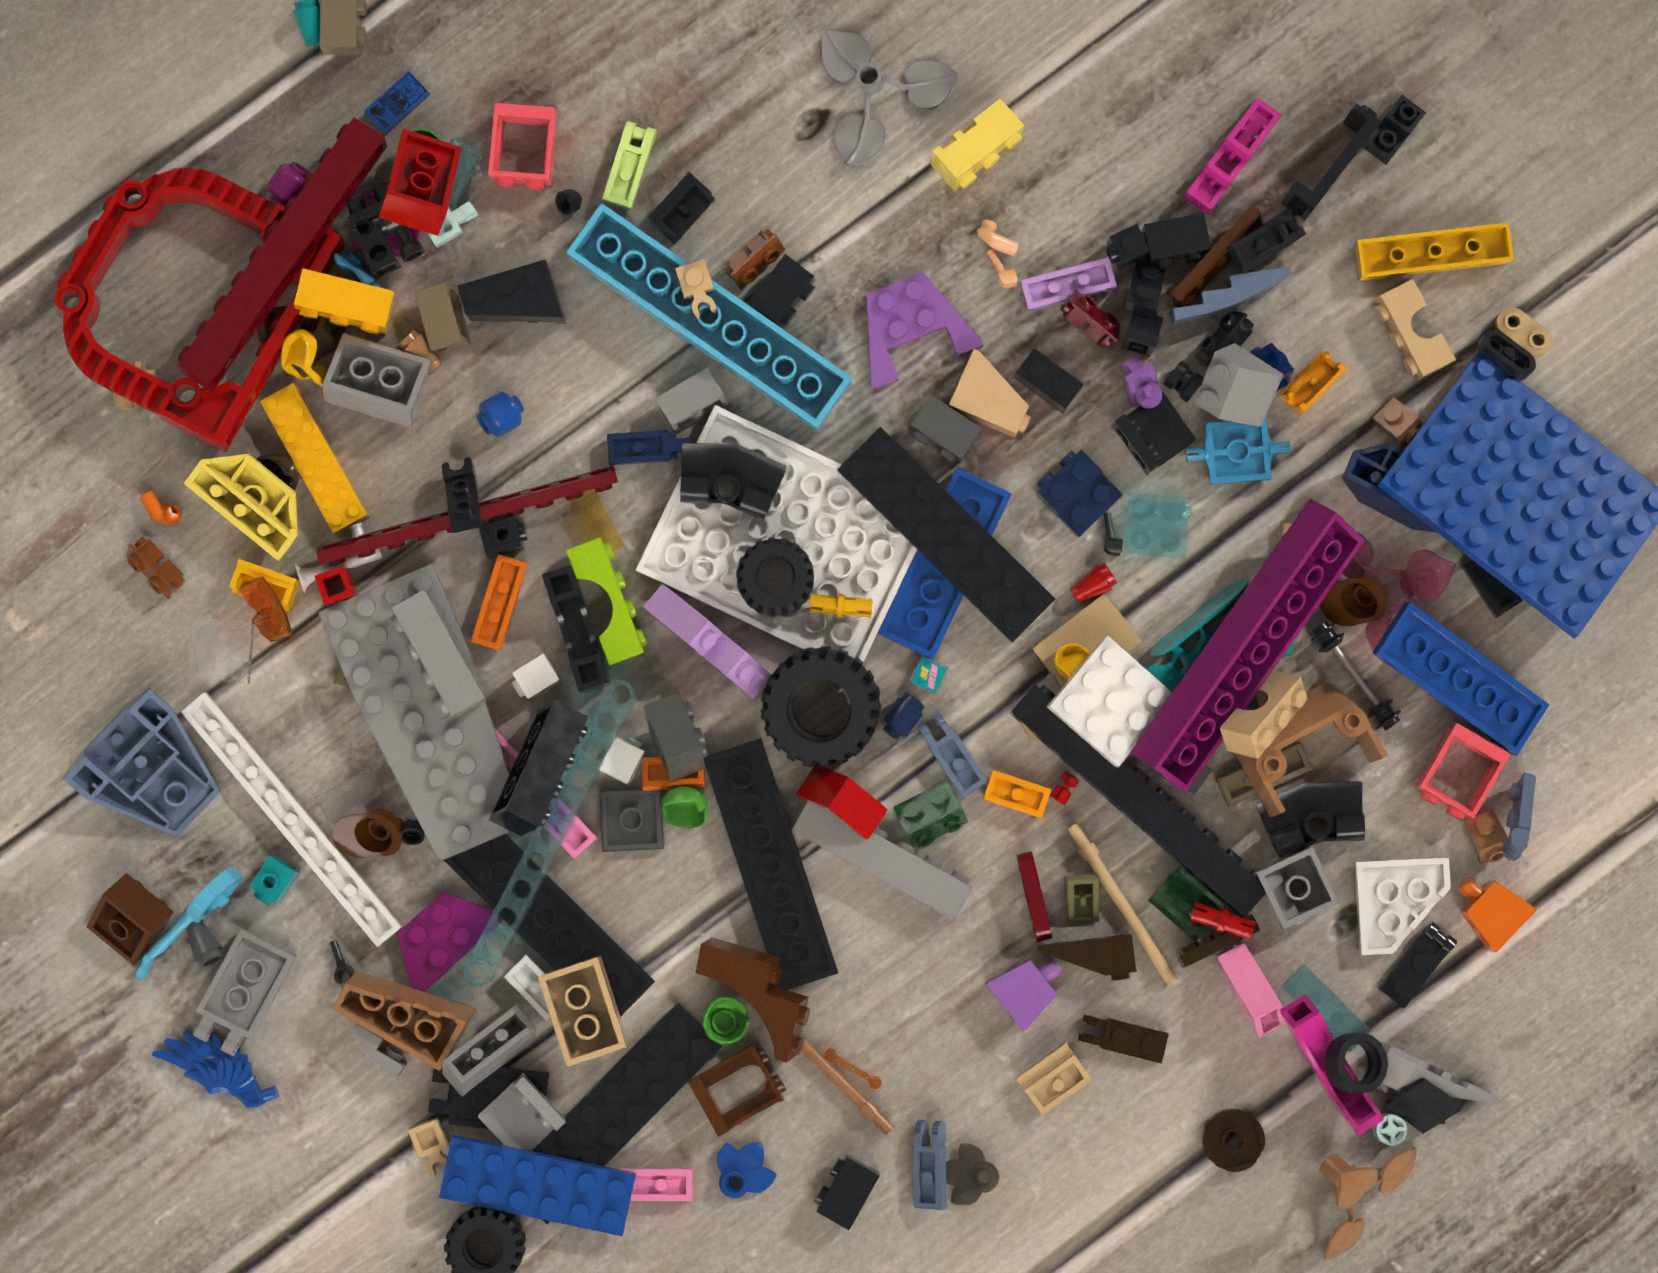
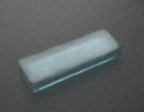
M1302 964L1282 985L1295 1000L1304 994L1308 996L1321 1013L1334 1038L1341 1034H1368L1371 1031L1305 964ZM1357 1044L1351 1045L1347 1051L1351 1052Z

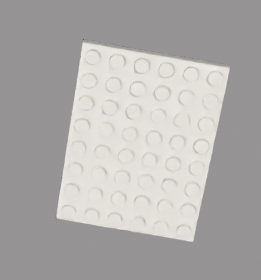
M715 405L697 443L740 445L787 467L767 516L762 521L721 503L680 502V476L636 571L802 650L810 647L815 649L821 648V646H830L833 650H845L849 656L854 659L857 657L864 663L917 550L837 472V469L842 464ZM725 482L719 486L718 492L723 497H731L736 492V488L732 483ZM770 537L788 539V541L798 544L807 553L812 562L814 571L812 594L839 596L840 593L845 594L846 597L873 598L872 617L844 616V618H837V615L809 613L811 608L809 607L810 596L799 610L793 611L787 616L769 617V615L759 614L746 604L739 592L736 577L739 560L744 556L745 551L749 547L754 546L755 542L759 540H768ZM778 559L765 562L757 574L759 587L765 593L774 596L786 593L794 581L792 568L786 562Z

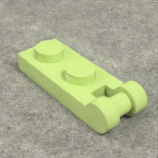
M627 121L602 200L603 202L632 210L650 151L656 138L657 129L647 127V129L636 127L637 123ZM633 138L642 141L641 148L631 145Z

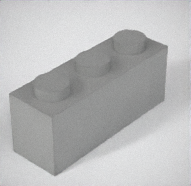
M515 1005L442 1061V1074L462 1097L534 1042L536 1027L520 1008Z

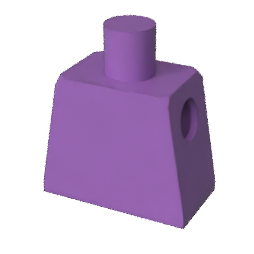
M1052 958L1038 969L1030 959H1027L988 980L985 984L1020 1029L1024 1031L1056 997L1057 993L1049 983L1061 975L1063 971Z

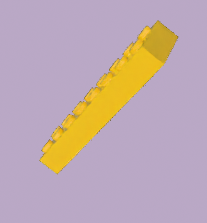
M1509 222L1357 240L1354 244L1359 281L1510 264L1514 260Z
M291 383L261 400L260 403L333 534L337 536L349 529L351 525L369 518L370 516L297 385Z

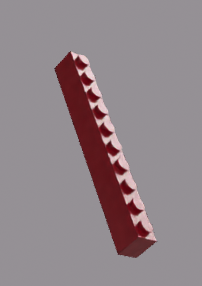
M353 117L349 124L345 123L340 128L336 137L338 139L332 148H327L323 152L319 160L320 165L314 173L310 172L305 177L302 183L303 189L297 197L293 196L288 201L284 209L285 214L279 222L275 221L270 226L267 232L268 238L263 245L257 246L252 251L249 257L250 263L244 271L240 270L235 275L231 283L233 287L226 296L222 295L217 300L213 309L215 312L208 321L204 320L196 331L197 337L191 346H185L180 352L177 365L181 372L209 391L214 392L347 204L346 202L351 199L387 148L385 136Z

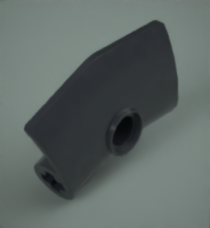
M683 443L680 502L721 503L764 521L787 467L736 444ZM729 482L735 486L736 492L733 496L723 497L719 494L718 488L722 483Z
M1361 781L1306 782L1277 794L1286 811L1273 817H1269L1261 801L1256 804L1263 825L1279 858L1324 841H1365V817L1363 813ZM1312 821H1320L1324 824L1326 830L1324 833L1317 835L1310 831L1308 825Z

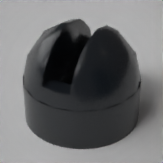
M574 189L560 191L555 198L556 206L564 215L575 213L580 209L582 197Z
M407 819L403 822L400 831L401 841L408 845L422 843L425 833L417 819Z

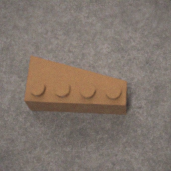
M358 971L345 983L332 1008L438 1071L442 1069V1061L455 1051L477 1008Z

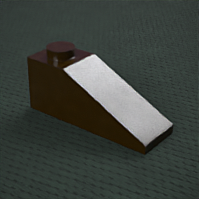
M1131 934L1037 945L1038 952L1105 976L1111 975L1112 981L1129 979V973L1137 972Z

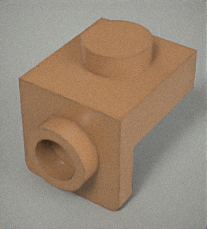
M1394 397L1372 417L1374 424L1396 440L1398 447L1402 450L1405 449L1422 426L1420 417Z
M1494 810L1477 815L1473 819L1464 820L1465 828L1478 851V860L1481 864L1497 862L1504 858L1502 851L1504 849L1503 842L1508 836Z

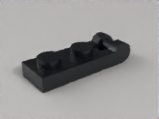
M1293 207L1281 211L1272 219L1226 247L1240 274L1251 270L1306 235L1303 226H1299L1295 219L1297 214ZM1283 224L1285 225L1286 229L1288 230V233L1285 232V230H1284V228H1283V226H1282Z
M1433 921L1423 930L1378 987L1381 992L1401 1008L1407 1006L1445 956L1457 944V940L1451 935L1446 936L1439 931L1440 927ZM1431 940L1439 946L1434 953L1425 947Z

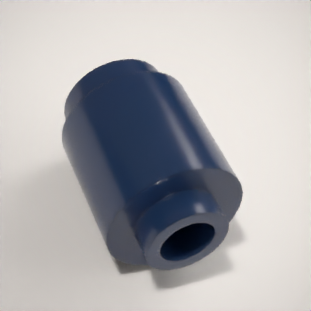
M904 693L901 698L898 697L881 720L885 725L883 731L896 740L900 736L906 739L923 716L921 712L925 706L910 694Z

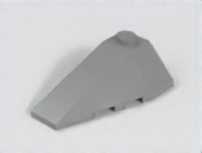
M1381 1042L1387 1053L1388 1068L1386 1077L1381 1085L1377 1087L1378 1089L1387 1093L1390 1087L1401 1091V1088H1407L1421 1078H1424L1451 1098L1497 1103L1499 1097L1462 1079H1458L1446 1071L1429 1065V1063L1400 1049Z

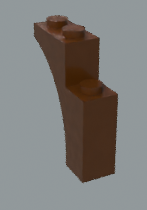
M713 937L701 943L695 973L728 985L755 1008L768 1029L776 1060L787 1063L796 1055H799L804 1044V1037L801 1036L802 1027L806 1025L810 1015V1008L807 1007L809 997L774 987L778 985L781 978L782 969L779 968L780 957Z

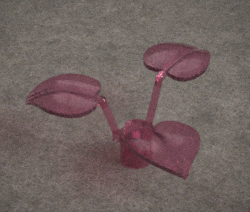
M1358 533L1365 541L1342 574L1347 578H1355L1364 575L1366 570L1368 573L1402 576L1400 588L1404 593L1408 594L1406 598L1390 608L1381 619L1367 623L1366 635L1372 651H1374L1394 619L1392 618L1393 614L1402 607L1405 601L1410 602L1418 598L1423 602H1431L1443 593L1450 582L1456 563L1443 559L1429 550H1417L1410 556L1406 569L1371 567L1369 564L1373 560L1374 551L1369 541L1362 534Z

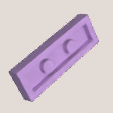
M1109 257L1020 281L1027 311L1070 301L1073 298L1074 289H1077L1083 295H1093L1117 287Z

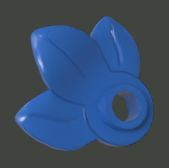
M725 1143L720 1149L717 1156V1165L722 1173L719 1178V1187L724 1195L730 1198H739L746 1192L761 1193L774 1182L777 1174L768 1168L762 1167L764 1161L762 1143H749L739 1151L731 1144ZM733 1176L738 1177L741 1181L740 1185L736 1188L729 1185V1179Z

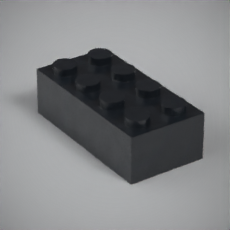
M558 700L552 701L537 711L489 821L519 836L535 831L547 823L551 814V810L548 809L551 800L558 797L563 787V782L560 781L564 771H568L575 760L576 755L572 752L576 743L580 744L586 735L588 728L584 725L588 718L587 715Z

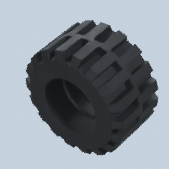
M770 537L768 540L755 542L756 544L749 547L745 551L744 556L740 558L736 572L737 585L742 598L751 609L753 608L759 614L769 615V617L787 616L793 611L796 612L807 602L814 586V571L809 556L798 544L792 543L785 538L775 539V537ZM774 559L786 562L794 573V581L791 588L786 593L777 596L765 593L757 582V574L760 567L765 562Z
M476 1206L463 1213L452 1224L445 1238L447 1239L444 1245V1252H447L445 1261L447 1265H451V1273H514L521 1264L526 1247H524L526 1237L525 1234H522L521 1229L523 1227L521 1223H517L513 1219L515 1216L512 1213L507 1214L504 1211L485 1207L478 1208ZM475 1230H491L501 1239L503 1253L496 1262L484 1264L475 1260L470 1254L468 1238Z

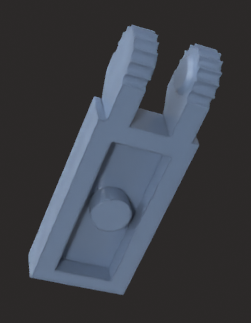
M938 711L933 715L934 721L945 733V737L936 742L927 725L922 722L917 727L930 745L928 748L963 799L986 784L988 780L955 730H951Z
M1524 772L1518 783L1514 782L1510 789L1509 800L1513 801V808L1510 809L1506 821V827L1510 828L1509 838L1503 842L1504 849L1502 850L1504 857L1510 861L1518 860L1529 844L1527 842L1529 841L1536 783V776Z
M918 1120L914 1126V1146H912L914 1208L947 1209L946 1146H944L946 1126L943 1121H935L932 1124L931 1131L932 1145H927L929 1140L928 1122L926 1120Z

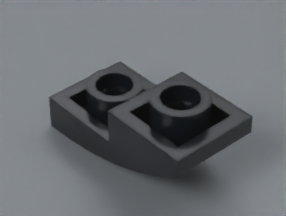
M1401 95L1362 148L1387 165L1426 112L1404 95Z

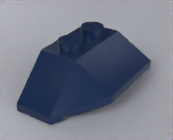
M1387 443L1366 449H1358L1352 453L1342 475V480L1358 502L1412 530L1437 533L1377 486L1402 453V449Z

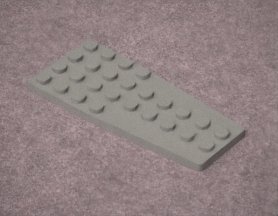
M430 564L318 613L355 701L436 856L439 859L445 860L511 832L489 821L508 778L509 770L486 701L456 718L451 716L450 712L444 714L436 700L440 694L435 685L429 687L421 674L425 667L420 659H413L406 647V644L410 642L406 633H399L391 620V617L395 615L391 607L423 589L426 590L480 684L468 645L433 564Z

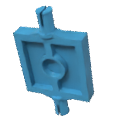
M1267 418L1264 419L1262 426L1259 427L1232 421L1205 423L1204 447L1185 449V455H1188L1186 456V462L1205 461L1208 468L1209 485L1269 481L1272 479L1271 461L1273 455L1291 454V448H1288L1291 446L1290 441L1272 443L1268 435Z

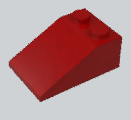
M403 128L378 218L438 236L447 214L462 147Z

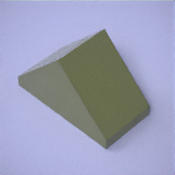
M1099 875L1064 876L1068 924L1099 922Z

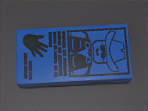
M408 70L364 112L387 135L429 97L430 93Z

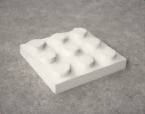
M1104 636L1047 705V708L1112 765L1119 767L1172 692L1109 636Z

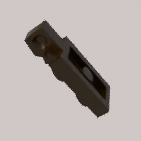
M1252 914L1247 915L1244 918L1256 922ZM1257 922L1252 935L1260 931ZM1224 931L1222 934L1214 932L1209 935L1211 941L1201 946L1198 941H1195L1181 948L1183 954L1177 959L1181 967L1186 968L1245 938Z

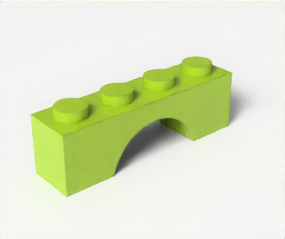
M600 537L566 550L576 578L578 580L596 582L610 596L613 606L612 619L607 629L599 636L609 666L645 653L643 647L648 645L643 629H636L633 618L637 616L632 600H625L622 589L627 586L621 570L614 571L611 560L616 559L610 541L604 543Z

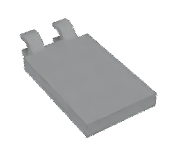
M240 929L195 1011L202 1015L203 1018L193 1036L207 1043L215 1027L229 1034L220 1050L235 1056L243 1037L251 1041L253 1040L296 957Z

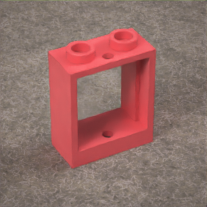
M495 103L488 176L492 182H495V185L513 187L514 183L526 184V188L533 190H543L544 186H552L558 124L556 108ZM505 123L547 126L543 174L500 171Z
M1458 723L1450 724L1414 788L1421 791L1419 796L1433 805L1440 802L1447 806L1446 812L1461 821H1463L1464 817L1473 819L1511 754ZM1453 740L1491 761L1466 806L1428 785Z

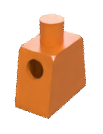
M1468 877L1457 889L1469 900L1460 910V913L1490 952L1497 953L1537 911L1532 905L1496 881L1490 880L1481 887L1472 877Z

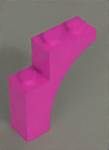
M1304 994L1280 1009L1279 1011L1302 1057L1315 1072L1328 1098L1355 1134L1359 1136L1382 1122L1384 1118L1367 1092L1347 1093L1336 1088L1329 1080L1324 1060L1327 1048L1334 1038L1321 1013L1308 996ZM1345 1059V1070L1352 1081L1358 1082V1078Z

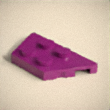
M442 892L397 933L411 988L426 992L504 920L495 911L458 898L447 892Z

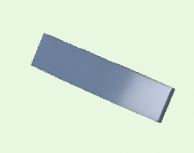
M1291 266L1230 275L1226 281L1227 288L1201 292L1198 297L1199 305L1173 308L1170 313L1171 324L1177 325L1201 320L1234 309L1264 294L1287 279L1292 273Z

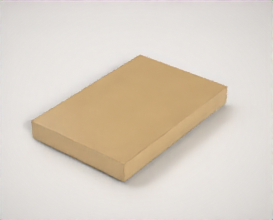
M1104 593L1031 650L1062 688L1067 681L1058 673L1053 662V656L1060 646L1068 643H1077L1092 652L1104 636H1109L1128 653L1140 644L1142 640Z

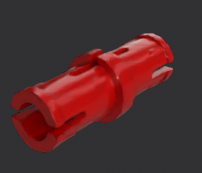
M1199 902L1195 903L1190 918L1192 922L1194 921L1217 929V933L1222 934L1224 931L1245 938L1248 941L1251 939L1256 924L1255 921L1229 914L1230 910L1223 909V911L1199 904Z

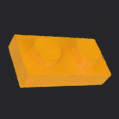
M992 770L983 800L1042 819L1051 789Z

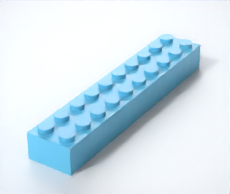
M602 203L566 252L570 261L815 432L820 430L852 384L851 376L712 279L714 290L707 292L706 295L715 302L716 312L712 313L710 306L703 303L698 307L700 317L696 318L692 310L694 297L684 298L675 268L689 263Z

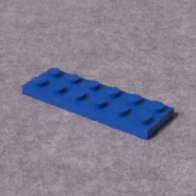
M956 468L946 489L991 536L1012 493L959 468ZM917 551L878 634L933 660L963 595Z
M1404 602L1372 652L1511 755H1518L1549 706L1547 702L1411 602Z
M453 1135L439 1198L623 1236L636 1173Z

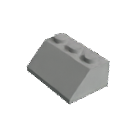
M343 333L322 384L324 402L412 428L422 403L431 360Z

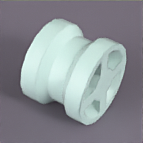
M1386 1112L1382 1113L1384 1120L1372 1127L1374 1136L1378 1141L1389 1146L1400 1144L1407 1135L1406 1123L1397 1115Z

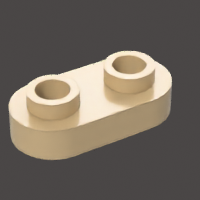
M1510 307L1497 315L1494 324L1495 330L1503 332L1531 353L1534 358L1544 355L1551 348L1552 336L1550 332L1522 310ZM1508 318L1516 319L1517 326L1511 327L1508 324ZM1533 336L1541 338V345L1538 346L1533 343Z

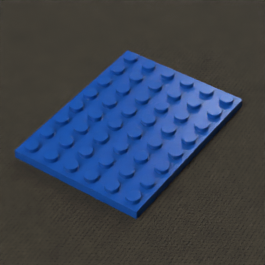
M1480 351L1475 354L1377 485L1573 639L1582 632L1658 524V487L1523 382L1511 378L1496 367L1492 361L1483 357Z

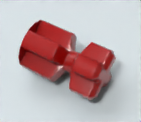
M1063 772L1060 777L1063 785H1056L1050 797L1066 805L1072 795L1068 789L1070 787L1076 788L1079 779L1067 772Z

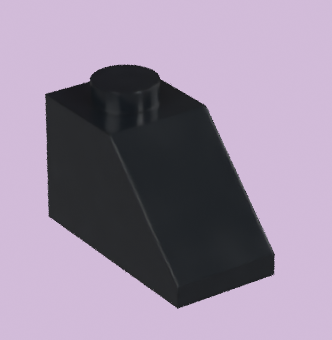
M1157 311L1154 319L1131 313L1121 349L1150 357L1158 343L1163 317L1157 316Z

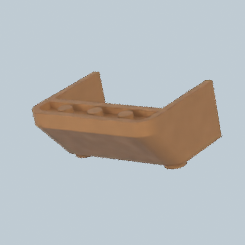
M1324 683L1306 692L1308 700L1304 706L1300 708L1288 725L1278 734L1258 759L1235 753L1269 817L1286 811L1271 784L1280 779L1287 769L1286 759L1280 749L1332 721L1341 735L1348 738H1357L1370 763L1388 756L1365 713L1334 684Z

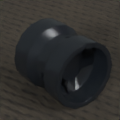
M1182 360L1164 381L1163 385L1170 390L1175 389L1179 393V397L1187 403L1202 385L1204 377L1199 373L1194 374L1190 371L1189 365Z

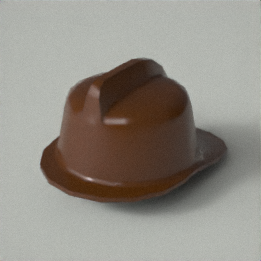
M1365 574L1355 578L1336 581L1320 603V608L1326 618L1340 626H1354L1374 622L1381 619L1386 613V599L1389 586L1388 584H1383L1376 577Z
M382 808L372 809L366 813L348 815L335 823L332 831L333 840L342 852L354 858L394 855L400 849L402 843L400 831L403 820Z

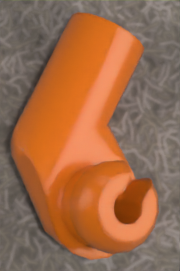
M148 491L140 496L141 502L154 522L172 525L181 520L182 510L178 505L160 504L154 491Z

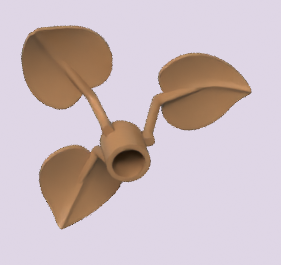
M1415 1147L1402 1150L1389 1158L1379 1176L1378 1171L1374 1167L1357 1168L1354 1164L1350 1166L1337 1153L1329 1155L1322 1162L1320 1172L1333 1183L1331 1188L1337 1193V1206L1340 1209H1346L1348 1213V1220L1341 1222L1335 1228L1328 1241L1323 1256L1325 1260L1343 1254L1357 1243L1364 1231L1365 1222L1361 1218L1356 1219V1215L1351 1207L1375 1183L1379 1184L1378 1190L1382 1193L1390 1192L1399 1187L1407 1179L1414 1167L1417 1155Z

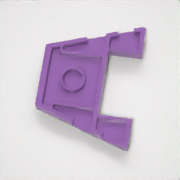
M924 272L866 294L871 385L873 390L899 381L888 351L946 328L958 357L972 352L973 349L977 350L984 346L982 340Z

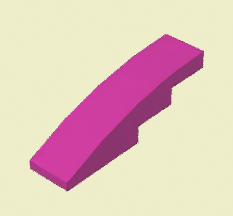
M1257 98L1183 198L1208 215L1282 115Z

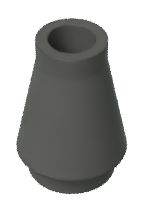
M203 920L199 923L191 922L186 930L194 961L199 962L201 967H206L222 959L224 956L221 951L223 946L206 927Z

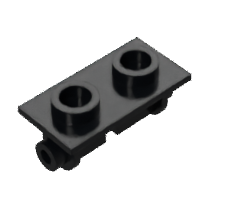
M1238 311L1226 314L1219 322L1220 327L1216 332L1201 343L1200 351L1196 354L1195 358L1208 361L1206 365L1209 368L1215 351L1227 347L1230 342L1232 344L1236 343L1241 347L1253 333L1252 328L1254 324L1246 318L1248 315Z

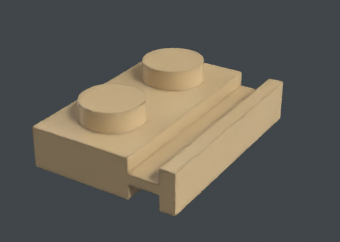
M1065 1042L1017 1076L1016 1080L1043 1116L1091 1082L1092 1078Z

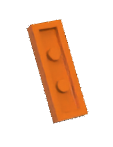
M498 554L470 642L497 651L502 650L528 563Z

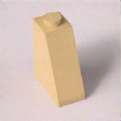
M973 349L949 407L963 416L1015 438L1018 431L1024 433L1031 418L1030 415L1026 414L1029 405L982 353Z

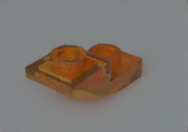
M262 576L244 582L238 591L246 599L248 605L257 611L251 621L257 626L260 633L270 642L290 637L292 629L287 614L278 596L265 578Z

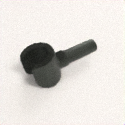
M1111 512L1104 513L1106 528L1104 551L1108 555L1120 556L1123 539L1113 538Z
M335 940L330 942L337 965L334 979L336 983L341 985L342 979L339 971H347L351 978L354 975V969L345 963L338 941Z

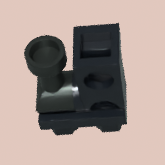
M383 183L372 190L378 202L367 207L362 196H356L346 202L350 214L347 218L371 272L376 279L401 268L389 244L388 237L395 234L402 244L399 254L403 262L415 260L425 253L422 243L418 240H413L409 227L378 218L387 183Z

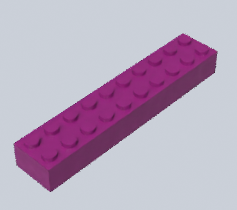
M1309 499L1130 752L1161 777L1185 793L1222 743L1223 736L1220 727L1236 708L1246 709L1365 541L1337 512Z

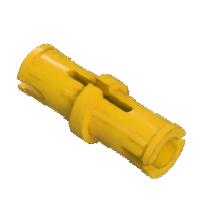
M811 593L809 613L837 615V618H844V616L871 618L873 598L846 597L845 594L840 593L839 596Z

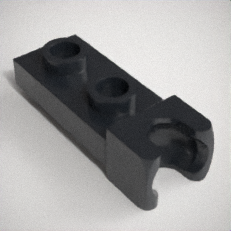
M470 457L465 458L464 466L459 470H452L449 463H443L441 467L445 482L450 525L453 533L483 527L478 481L472 459Z

